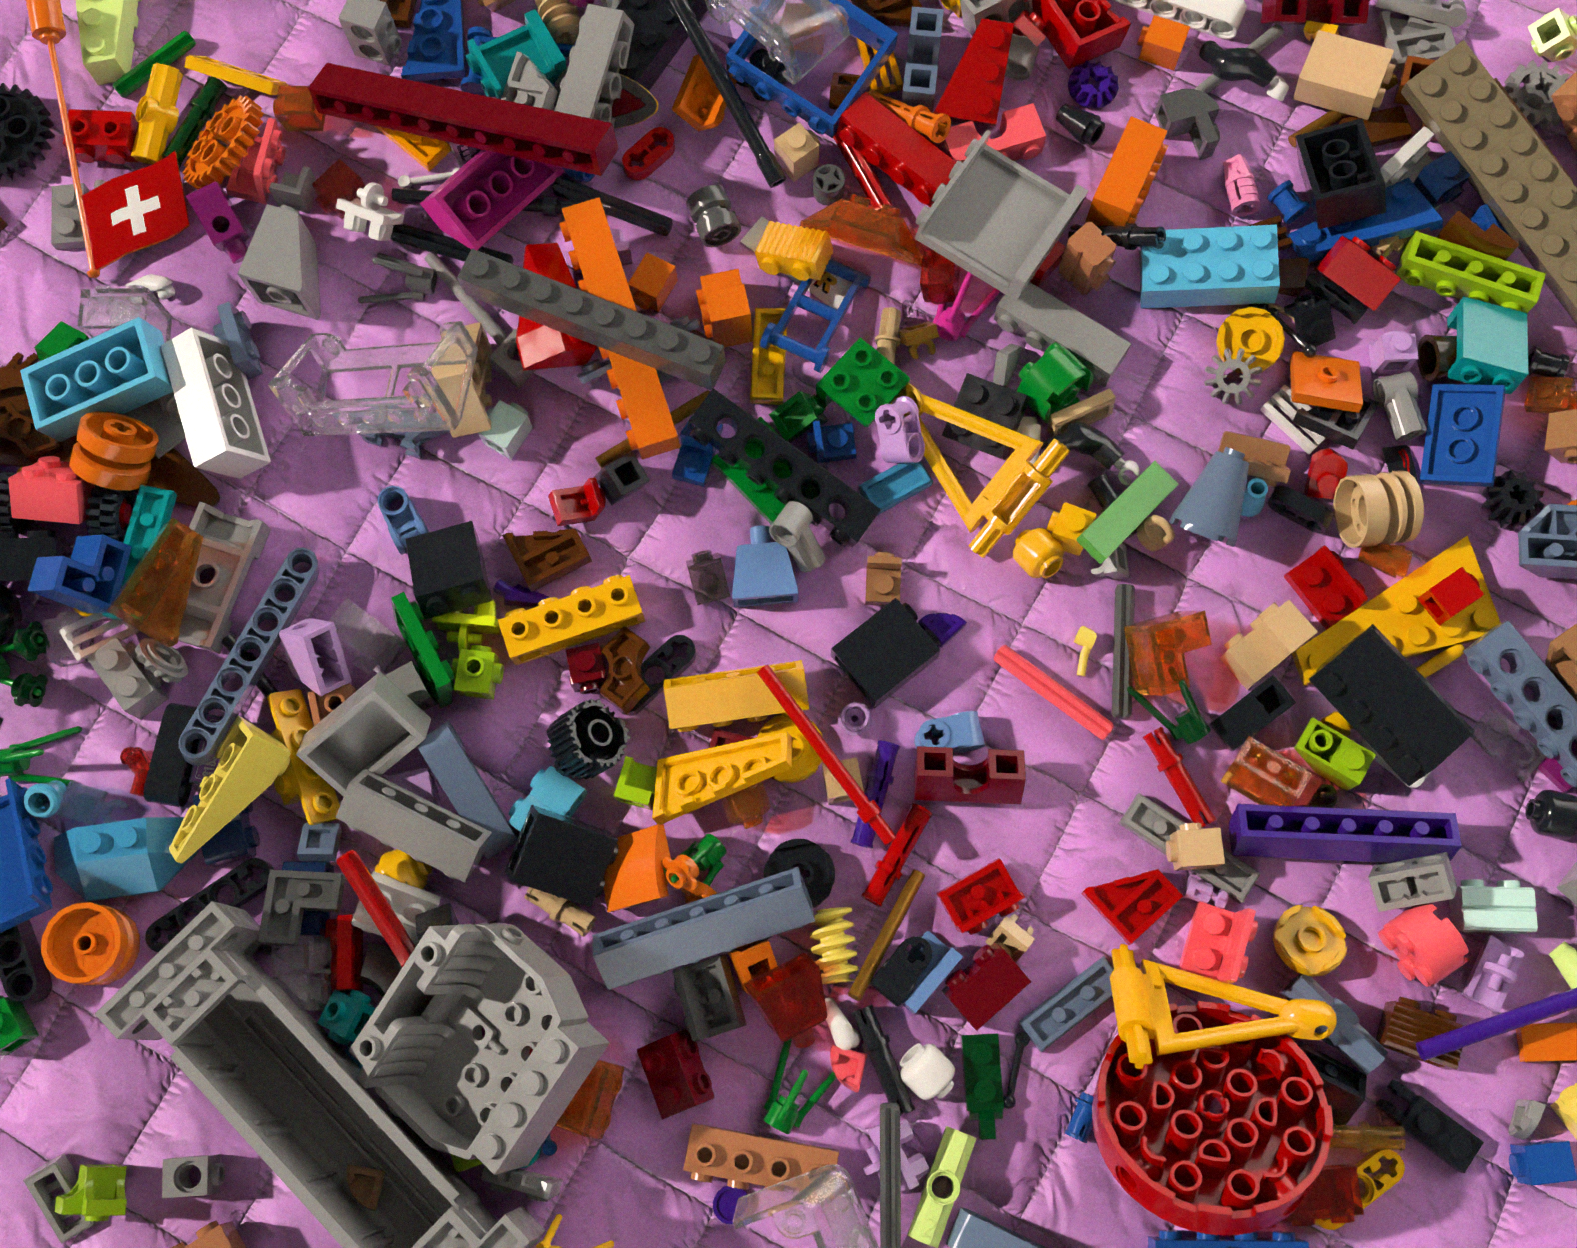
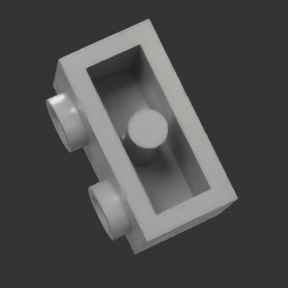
M115 637L88 656L87 659L122 709L141 720L169 698L161 688L163 685L159 676L155 677L150 670H145V665L136 658L135 648L137 646L133 642L127 644Z

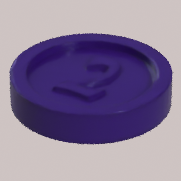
M729 1186L722 1187L716 1193L713 1200V1210L716 1217L726 1224H737L743 1221L750 1210V1199L744 1189Z

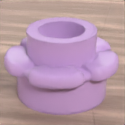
M849 702L841 708L842 712L838 715V724L841 729L846 730L848 735L858 736L862 731L869 730L872 718L869 716L870 710L865 704ZM857 716L858 721L853 722L851 718Z

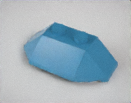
M146 817L76 827L54 837L55 873L87 902L160 892L183 869L188 861H191L199 852L197 850L181 864L174 860L169 850L184 817Z

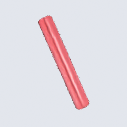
M1003 645L994 656V661L1098 738L1104 740L1112 731L1114 724L1010 647Z

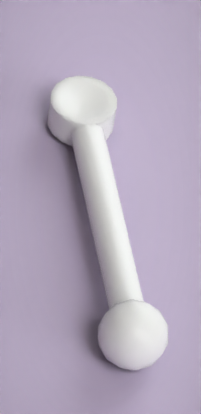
M455 168L452 172L415 178L402 175L398 179V184L402 189H409L413 184L449 179L460 168Z

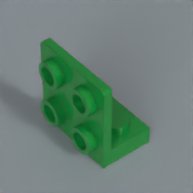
M860 337L816 384V395L825 407L833 400L863 426L869 427L875 420L876 410L884 404H890L908 385L910 377Z

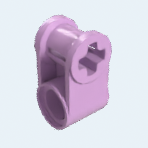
M901 396L896 398L892 404L880 406L875 413V422L877 424L880 453L883 460L887 463L920 462L924 455L925 443L921 434L917 404L910 397ZM910 412L909 415L904 417L905 413ZM890 414L889 417L884 419L885 415Z

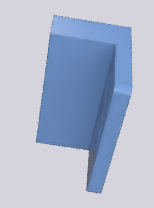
M926 931L921 938L925 939L931 946V961L902 1002L913 1014L920 1009L963 958L953 947L949 949L930 931ZM920 944L912 947L908 952L909 957L907 960L910 963L914 960L922 961L924 956L920 952L923 947Z

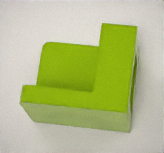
M625 756L614 793L615 799L621 803L651 810L654 802L657 767L637 763L632 757Z

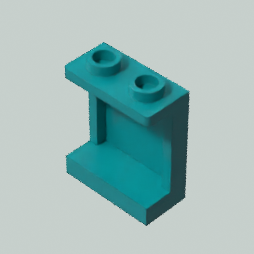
M536 9L524 14L525 25L480 46H477L474 39L467 41L469 54L465 55L472 72H479L483 80L480 82L487 97L502 98L517 51L528 56L551 84L556 82L563 70L566 69V59Z
M1463 296L1447 317V327L1457 330V357L1455 363L1448 370V378L1472 385H1505L1506 394H1512L1528 375L1527 313Z

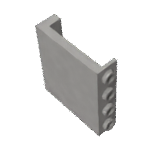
M986 130L980 140L975 138L972 140L964 156L967 157L963 163L959 160L956 162L948 178L951 179L947 185L944 183L940 184L932 198L933 205L930 208L924 206L915 222L919 225L915 239L1017 301L1080 209L1088 190L1077 184L1069 195L988 146L987 142L991 131Z

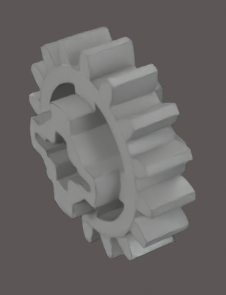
M1534 60L1530 61L1526 67L1520 64L1504 82V89L1531 125L1535 127L1539 123L1542 130L1546 129L1550 123L1556 126L1561 121L1556 107L1552 109L1554 102L1551 95L1570 76L1568 73L1559 75L1560 66L1558 65L1553 69H1549L1547 61H1543L1540 67H1537ZM1524 82L1525 85L1522 89H1519L1520 84Z

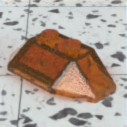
M852 194L851 198H842L800 222V226L803 228L826 230L831 238L920 267L926 266L929 259L921 243L915 239L916 233L908 217L900 215V208L884 203L882 208L869 205L871 199L861 195Z

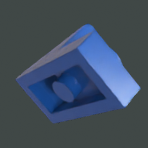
M687 422L680 433L681 448L672 472V478L705 487L712 466L711 459L715 456L716 448L709 443L707 446H703L690 436L691 430L687 428ZM723 424L717 426V432L721 436Z

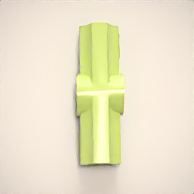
M945 1126L931 1169L925 1178L924 1188L907 1236L929 1246L939 1247L954 1201L959 1196L960 1184L977 1138ZM942 1175L947 1176L952 1183L950 1193L943 1197L936 1196L932 1191L934 1179Z

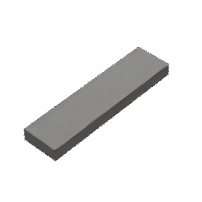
M1138 793L1118 824L1166 855V841L1170 840L1172 833L1180 830L1179 825L1186 823ZM1224 848V865L1218 868L1189 870L1207 883L1212 884L1216 889H1222L1227 892L1229 897L1239 904L1244 902L1261 874L1236 856H1232Z

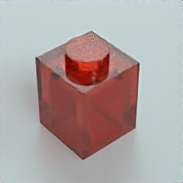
M340 159L311 184L318 196L315 198L317 204L326 213L330 214L333 211L341 219L344 218L345 211L336 208L337 199L351 202L354 198H359L357 190L359 188L364 189L365 187L362 178Z
M934 250L924 251L920 278L924 302L934 304L954 302L958 294L960 266Z

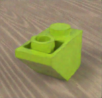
M1313 717L1308 722L1294 747L1315 773L1346 791L1360 785L1376 756L1372 751Z

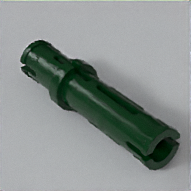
M208 76L207 82L197 98H192L189 105L191 108L166 150L162 153L161 156L163 158L176 151L178 165L181 167L183 160L192 147V143L196 141L198 133L203 129L207 120L214 117V108L227 90V86L221 80Z

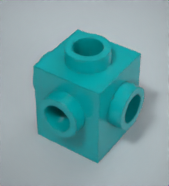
M335 989L317 1023L330 1030L328 1038L348 1046L350 1041L354 1042L376 1008L369 1004L372 997L360 991L351 989L348 995Z

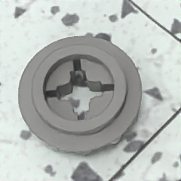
M144 638L135 648L138 661L143 663L145 670H150L155 677L159 676L168 683L171 681L179 683L187 676L188 667L184 658L168 643L157 639Z

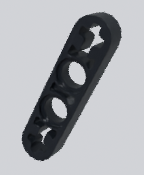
M259 858L246 860L153 922L146 931L145 941L147 946L155 952L163 949L167 944L158 943L157 940L161 938L160 930L171 931L178 926L183 929L189 924L187 921L188 911L195 906H200L204 909L211 901L219 903L217 898L218 892L226 885L232 886L235 891V897L228 905L240 908L267 890L270 869L274 870V867L269 862ZM254 867L264 869V872L260 875L262 879L260 883L251 880L242 887L236 881V878L244 882L251 878ZM176 930L167 937L168 941L170 942L180 931Z

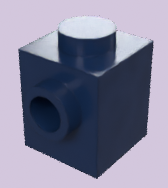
M1449 151L1424 166L1413 183L1433 208H1436L1444 202L1448 204L1458 198L1464 192L1462 186L1471 175L1453 153Z

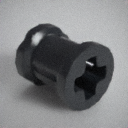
M1533 346L1528 353V376L1532 373L1550 378L1552 383L1557 384L1563 379L1567 371L1569 355L1561 354L1558 356L1541 351L1539 346Z

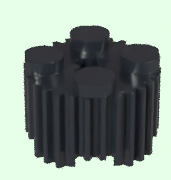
M600 699L583 701L557 717L547 729V736L549 738L547 742L551 744L548 749L553 752L551 757L556 759L554 762L555 769L562 776L571 775L572 778L578 776L580 780L582 778H585V780L594 778L618 764L617 762L622 759L621 756L625 754L623 751L626 748L625 744L631 739L627 735V732L630 730L625 727L627 722L619 717L615 718V712H609V707L603 708L605 705L601 703Z

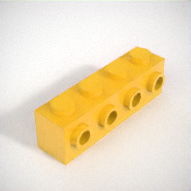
M614 575L605 579L602 585L593 588L582 586L571 591V595L561 599L550 597L540 601L537 607L528 610L518 608L507 612L505 618L499 619L498 623L509 657L515 666L619 631L623 626L628 628L645 622L630 575L625 577L623 575Z
M802 660L769 665L800 708L808 710L809 702ZM763 666L664 680L663 689L669 728H678L680 732L696 730L699 727L698 725L712 723L715 727H723L732 724L733 720L747 718L749 722H758L767 719L768 715L781 713L784 717L789 716L757 674V671Z

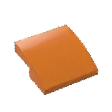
M664 824L654 825L617 837L618 853L613 864H608L604 874L607 912L619 911L668 897L669 893L662 861L666 857L671 858Z

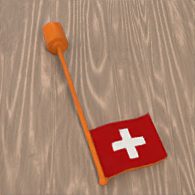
M25 0L32 37L48 45L90 269L87 271V275L91 278H97L100 275L101 269L127 254L167 241L190 226L176 151H173L170 155L153 165L115 177L88 193L82 194L55 50V44L59 43L66 36L60 0Z

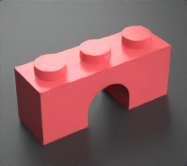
M1034 103L1004 111L1000 124L1002 136L988 139L987 142L988 146L1013 161L1018 159L1029 160L1042 153L1046 134ZM973 121L951 126L948 136L940 143V149L957 162L959 160L963 163L967 158L964 156L972 140L974 138L980 140L982 136L976 131Z

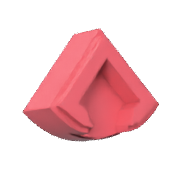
M832 1045L830 1063L836 1078L846 1088L858 1093L867 1054L854 1050H842Z

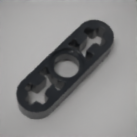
M684 635L671 637L642 663L641 676L650 688V692L627 715H635L643 710L664 690V680L677 678L694 662L696 649L689 637ZM677 645L680 648L685 645L688 646L686 649L688 656L684 659L681 656L676 657L671 662L675 668L671 672L668 665L660 658L665 656L666 660L669 661L675 654L674 646ZM658 666L664 670L665 676L660 683L651 684L646 681L645 673L650 667Z

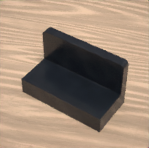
M1298 1041L1297 1045L1308 1056L1324 1083L1322 1088L1327 1103L1332 1108L1333 1123L1344 1127L1365 1101L1367 1075Z

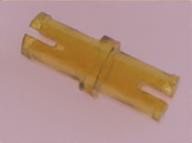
M1359 1122L1358 1125H1333V1135H1339L1340 1138H1331L1329 1149L1354 1148L1359 1149L1361 1153H1370L1371 1149L1404 1151L1406 1140L1389 1139V1137L1405 1136L1403 1126H1370L1368 1122Z

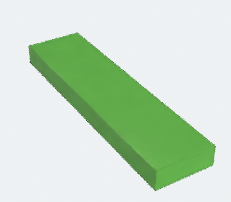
M1154 461L1076 541L1101 564L1179 484Z

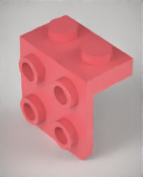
M270 117L267 120L263 137L255 136L253 140L255 144L247 149L248 155L240 159V166H235L226 188L229 196L267 205L269 194H272L269 190L271 182L278 183V176L275 175L277 165H283L286 153L285 146L281 145L282 131L278 130L276 119Z

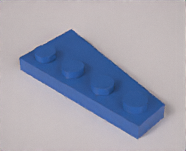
M1408 177L1385 188L1386 213L1319 230L1315 221L1289 233L1288 238H1291L1293 242L1291 247L1299 258H1308V263L1323 259L1342 235L1350 241L1356 236L1372 247L1379 245V240L1394 236H1398L1399 239L1413 236L1414 231L1429 228L1430 231L1443 228V218Z

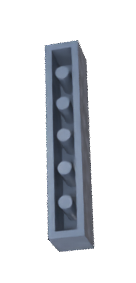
M799 867L594 934L592 957L608 990L619 986H628L637 980L652 975H661L670 969L688 963L694 964L704 958L722 952H731L737 947L755 941H764L773 935L791 929L803 928L807 924L815 922L812 901Z

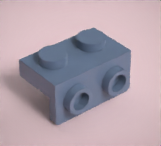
M230 302L218 305L217 309L222 323L214 325L215 336L227 340L234 365L246 374L247 380L262 375L263 372L259 362L260 353L255 342L252 340L250 333L251 324L246 313L243 310L239 311Z

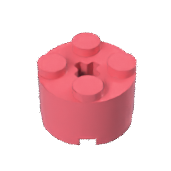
M1432 903L1411 906L1386 923L1383 929L1378 932L1382 943L1389 950H1393L1400 959L1397 962V966L1404 977L1409 981L1417 978L1426 987L1434 986L1469 962V958L1463 957L1469 951L1461 934L1447 917L1440 920L1432 913L1438 909Z

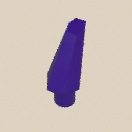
M501 579L497 581L493 588L494 592L504 597L505 606L537 607L540 601L550 598L536 591L531 592L529 588L520 584L512 587Z

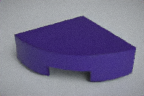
M932 613L922 617L918 624L924 631L926 629L931 630L939 640V646L942 648L966 626L967 622L955 614Z

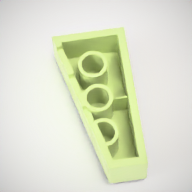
M76 0L83 65L98 85L113 83L131 70L135 46L133 34L134 29L138 27L139 20L137 16L138 1L142 0Z

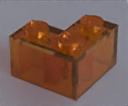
M1205 610L1177 611L1124 626L1135 688L1142 695L1163 696L1180 691V680H1184L1189 688L1190 683L1184 653L1212 645Z

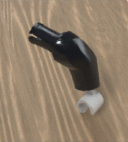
M1211 40L1205 42L1200 48L1199 56L1212 66L1214 76L1226 81L1247 79L1261 87L1271 84L1266 93L1279 101H1283L1289 90L1288 84L1282 77L1275 76L1277 73L1276 68L1256 50L1250 48H1229L1224 50Z
M1084 422L1070 423L1067 431L1046 440H1041L1043 442L1041 449H1046L1055 438L1070 451L1075 450L1081 454L1092 456L1108 470L1115 466L1119 469V481L1124 485H1131V480L1123 473L1124 471L1131 470L1135 475L1139 476V466L1136 462L1131 460L1124 461L1121 457L1125 453L1113 440L1103 432Z

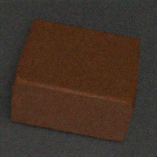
M833 73L829 97L830 109H838L861 75Z
M1308 258L1279 259L1280 287L1278 294L1299 297L1305 287Z

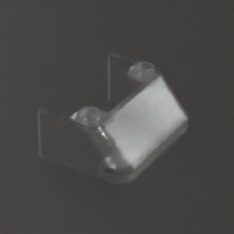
M826 1165L738 1198L733 1218L735 1229L772 1216L778 1231L783 1236L789 1239H800L813 1234L818 1248H879L852 1178L848 1171L839 1165Z

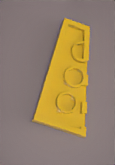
M788 731L658 759L652 819L657 825L664 824L792 769V737Z

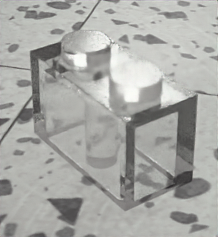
M348 598L344 600L328 620L335 624L343 654L347 651L354 656L355 660L352 664L368 676L372 671L376 674L382 672L385 675L407 647V644L398 635Z

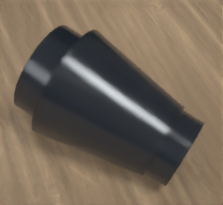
M1067 103L1059 109L1056 115V121L1082 145H1094L1100 139L1105 129V123L1101 121L1099 115L1070 106Z

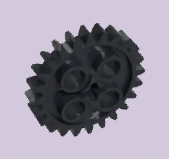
M5 83L0 85V180L2 175H4L9 181H13V173L15 172L24 177V168L27 166L34 170L37 169L33 161L35 159H46L41 151L51 150L52 147L46 140L55 138V135L49 129L54 126L53 121L49 118L51 113L37 95L33 96L27 88L22 91L16 84L11 89Z

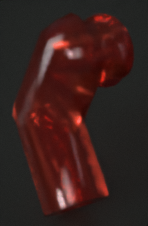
M129 746L123 749L120 755L122 764H127L135 775L129 794L144 797V785L151 759L142 748Z

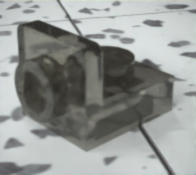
M704 550L692 554V559L687 560L686 565L697 606L731 597L719 553L712 554L711 550Z

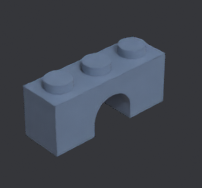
M912 6L902 102L910 106H926L933 113L944 9Z

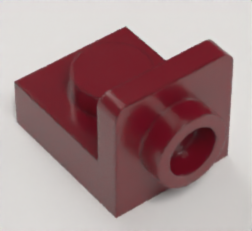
M599 642L566 649L571 676L569 678L570 685L575 692L580 691L581 694L596 693L600 691L601 686H603L607 679L603 654L601 652L602 648Z

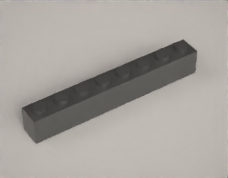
M471 249L457 277L467 296L709 390L715 387L726 363L724 345L475 249Z

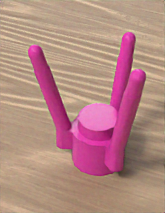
M967 272L953 306L947 307L945 311L950 282L946 280L941 291L937 314L932 322L937 326L939 337L952 342L957 341L958 337L965 338L969 328L993 302L1000 291L995 288L965 322V314L959 308L972 281L973 274Z

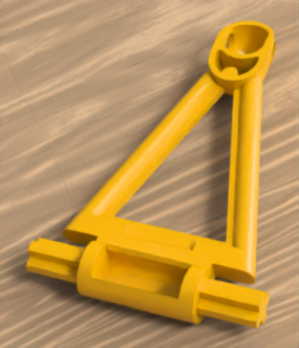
M908 383L896 398L908 396L917 404L921 434L925 443V459L970 533L977 529L985 517L988 520L968 545L974 553L985 558L1004 533L1010 535L1051 485L1053 481L1050 476L1069 454L1070 450L1054 438L1036 462L1032 464L1030 461L1041 449L1043 442L921 394L917 388ZM910 412L905 413L904 417L909 415ZM923 413L1015 449L973 503L920 418Z
M1120 944L1119 949H1112L1111 951L1114 971L1110 975V984L1118 1034L1121 1040L1126 1042L1129 1063H1134L1137 1069H1143L1144 1064H1152L1153 1062L1149 1039H1154L1156 1054L1159 1056L1284 1034L1298 1039L1321 1040L1329 1037L1335 1030L1337 1024L1336 1013L1324 1001L1312 999L1286 1000L1146 959H1142L1140 970L1135 965L1133 950H1128V945ZM1164 982L1277 1014L1279 1017L1175 1034ZM1319 1026L1328 1027L1323 1033L1314 1032Z

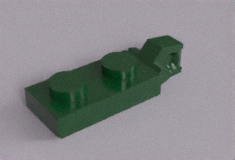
M998 1033L961 1035L966 1111L969 1113L970 1121L978 1120L979 1139L994 1140L996 1139L995 1119H1003L1002 1109H1004Z

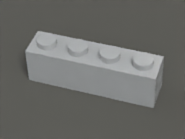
M1029 282L1017 301L1004 295L996 307L993 319L997 321L1003 330L1011 333L1015 332L1025 338L1026 342L1035 349H1043L1045 351L1052 343L1058 342L1094 374L1092 383H1099L1103 387L1107 385L1131 346V343L1031 282Z
M363 769L349 782L336 815L337 819L347 823L350 828L363 831L378 839L382 844L394 847L410 855L414 860L426 863L442 871L446 876L458 879L464 883L478 867L492 832L366 769Z

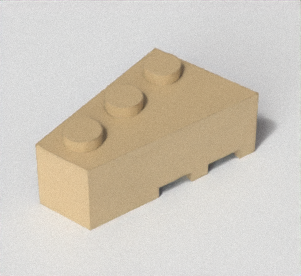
M481 322L443 330L440 344L437 345L435 360L432 362V371L427 379L428 392L432 398H436L453 438L491 430V420L486 414L485 407L492 405V397L490 394L485 395L486 383L492 381V363L489 359L492 355V348Z

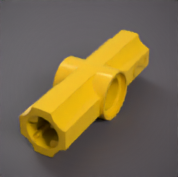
M153 64L146 95L140 99L136 109L135 120L139 124L131 156L145 164L153 165L163 159L161 155L165 151L168 135L174 131L178 122L179 110L175 106L183 74L179 69L170 65Z

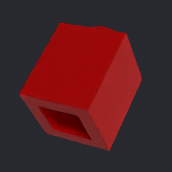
M1461 567L1417 599L1438 626H1440L1485 594L1481 591L1478 580Z

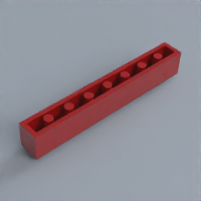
M866 92L841 114L836 135L846 145L852 146L865 156L869 163L879 167L888 174L896 184L902 185L915 195L919 202L931 207L934 203L932 198L940 184L944 183L947 185L951 180L948 177L956 161ZM1057 241L1030 282L1039 287L1059 266L1066 248L1065 245Z

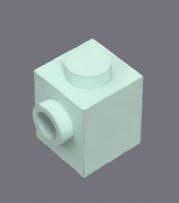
M499 400L494 408L491 407L486 412L491 420V430L479 432L478 434L484 445L512 460L533 427L528 418V412L523 407L513 402L508 405Z

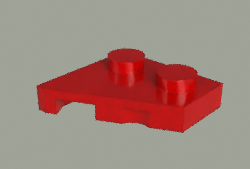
M1159 869L1144 872L1133 877L1114 880L1113 882L1095 887L1091 886L1081 893L1128 945H1131L1183 897Z

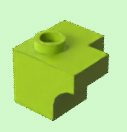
M80 1164L76 1185L68 1193L56 1196L54 1212L60 1215H84L85 1221H109V1216L125 1215L127 1205L125 1196L127 1166L120 1164Z

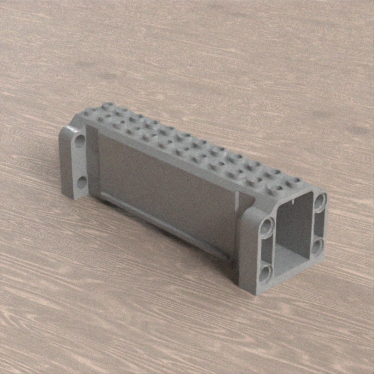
M211 901L95 1013L117 1039L160 1040L164 1038L175 1050L170 1058L343 1248H531L546 1232L524 1206L505 1214L498 1221L481 1203V1197L455 1172V1169L436 1149L431 1148L402 1118L395 1116L389 1111L388 1104L376 1093L375 1087L363 1088L358 1083L356 1076L361 1070L358 1065L334 1040L327 1037L328 1033L278 980L272 979L252 958L255 951L261 945L257 942L260 925L244 909ZM348 1164L386 1172L376 1211L362 1206L352 1195L346 1178Z

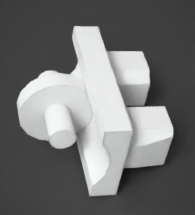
M371 182L364 189L359 188L357 190L359 198H354L351 202L341 198L337 199L336 208L345 211L343 226L345 229L365 232L366 223L369 220L371 221L369 238L377 241H389L393 225L403 224V214L384 208L388 204V198L384 196L383 187L377 183Z

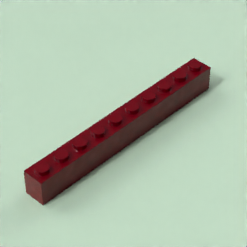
M326 63L308 87L315 107L320 114L599 176L603 175L619 149L613 124L610 122L332 63Z

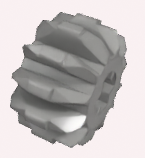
M1227 348L1224 350L1227 359L1224 363L1219 356L1214 355L1212 357V360L1219 365V368L1217 370L1212 367H1206L1205 372L1216 374V379H1208L1204 381L1205 386L1218 384L1219 387L1210 394L1212 398L1218 396L1222 390L1226 392L1222 399L1223 404H1228L1230 393H1235V402L1239 405L1242 404V398L1239 393L1242 390L1249 398H1253L1255 395L1253 391L1247 388L1249 383L1254 386H1261L1262 382L1260 380L1250 379L1251 374L1261 373L1262 367H1255L1249 370L1248 366L1256 360V357L1251 355L1244 363L1241 361L1244 349L1239 348L1236 359H1232L1231 351ZM1230 368L1233 371L1237 368L1241 369L1243 375L1239 377L1243 378V381L1239 385L1235 383L1227 385L1223 378L1227 377V375H1223L1226 369Z

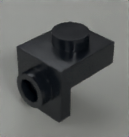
M1306 294L1297 297L1294 303L1284 306L1285 314L1294 317L1297 334L1308 345L1312 344L1317 347L1336 339L1329 301L1318 298L1313 294Z

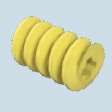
M838 907L815 911L817 912L814 915L815 922L809 924L819 928L809 933L810 939L820 941V943L811 948V953L820 955L822 958L812 964L813 968L823 970V973L814 977V982L822 985L854 982L855 979L849 978V975L858 971L859 967L849 964L847 960L857 956V951L846 949V945L856 940L855 936L844 933L845 930L854 926V922L843 919L844 915L852 912V908Z

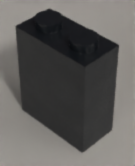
M472 521L406 538L414 595L424 619L492 601L482 547Z
M897 598L893 599L831 648L833 660L874 709L934 662L940 653L938 648L940 642L934 633L929 629L924 631L916 622L918 616L912 607L907 603L902 605Z
M531 805L504 872L512 882L591 907L594 899L598 898L603 891L605 885V878L603 876L608 864H613L616 859L618 839L610 831Z

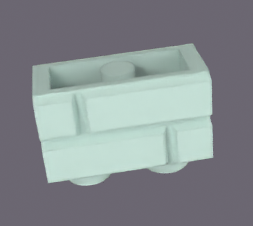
M1480 879L1461 880V886L1457 887L1454 899L1449 900V908L1451 909L1450 921L1459 932L1513 934L1537 932L1535 890L1532 887H1521L1518 880L1497 881V887L1484 886V880Z

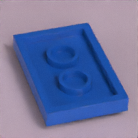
M1433 384L1420 474L1421 484L1494 486L1506 394L1505 385Z

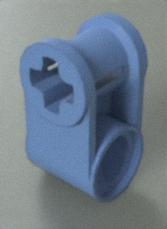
M389 486L380 492L377 500L378 506L388 525V531L396 548L403 555L407 549L406 538L425 534L429 531L413 501L404 489L399 486ZM394 500H404L400 509L396 511L389 510L390 504Z
M966 711L948 717L925 721L914 738L916 749L917 746L953 748V753H963L985 747L978 712ZM929 731H931L933 737L939 736V740L935 745H933L931 740H925Z

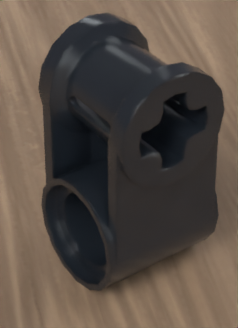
M913 936L905 939L890 959L888 958L869 985L898 1007L930 963L932 958L930 944L921 937ZM920 944L923 947L920 952L924 956L923 960H914L910 963L907 960L909 953L905 950L908 945L915 947Z

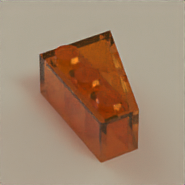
M172 517L159 531L106 611L168 648L176 645L180 635L179 630L183 614L188 603L187 598L191 581L194 578L204 537Z

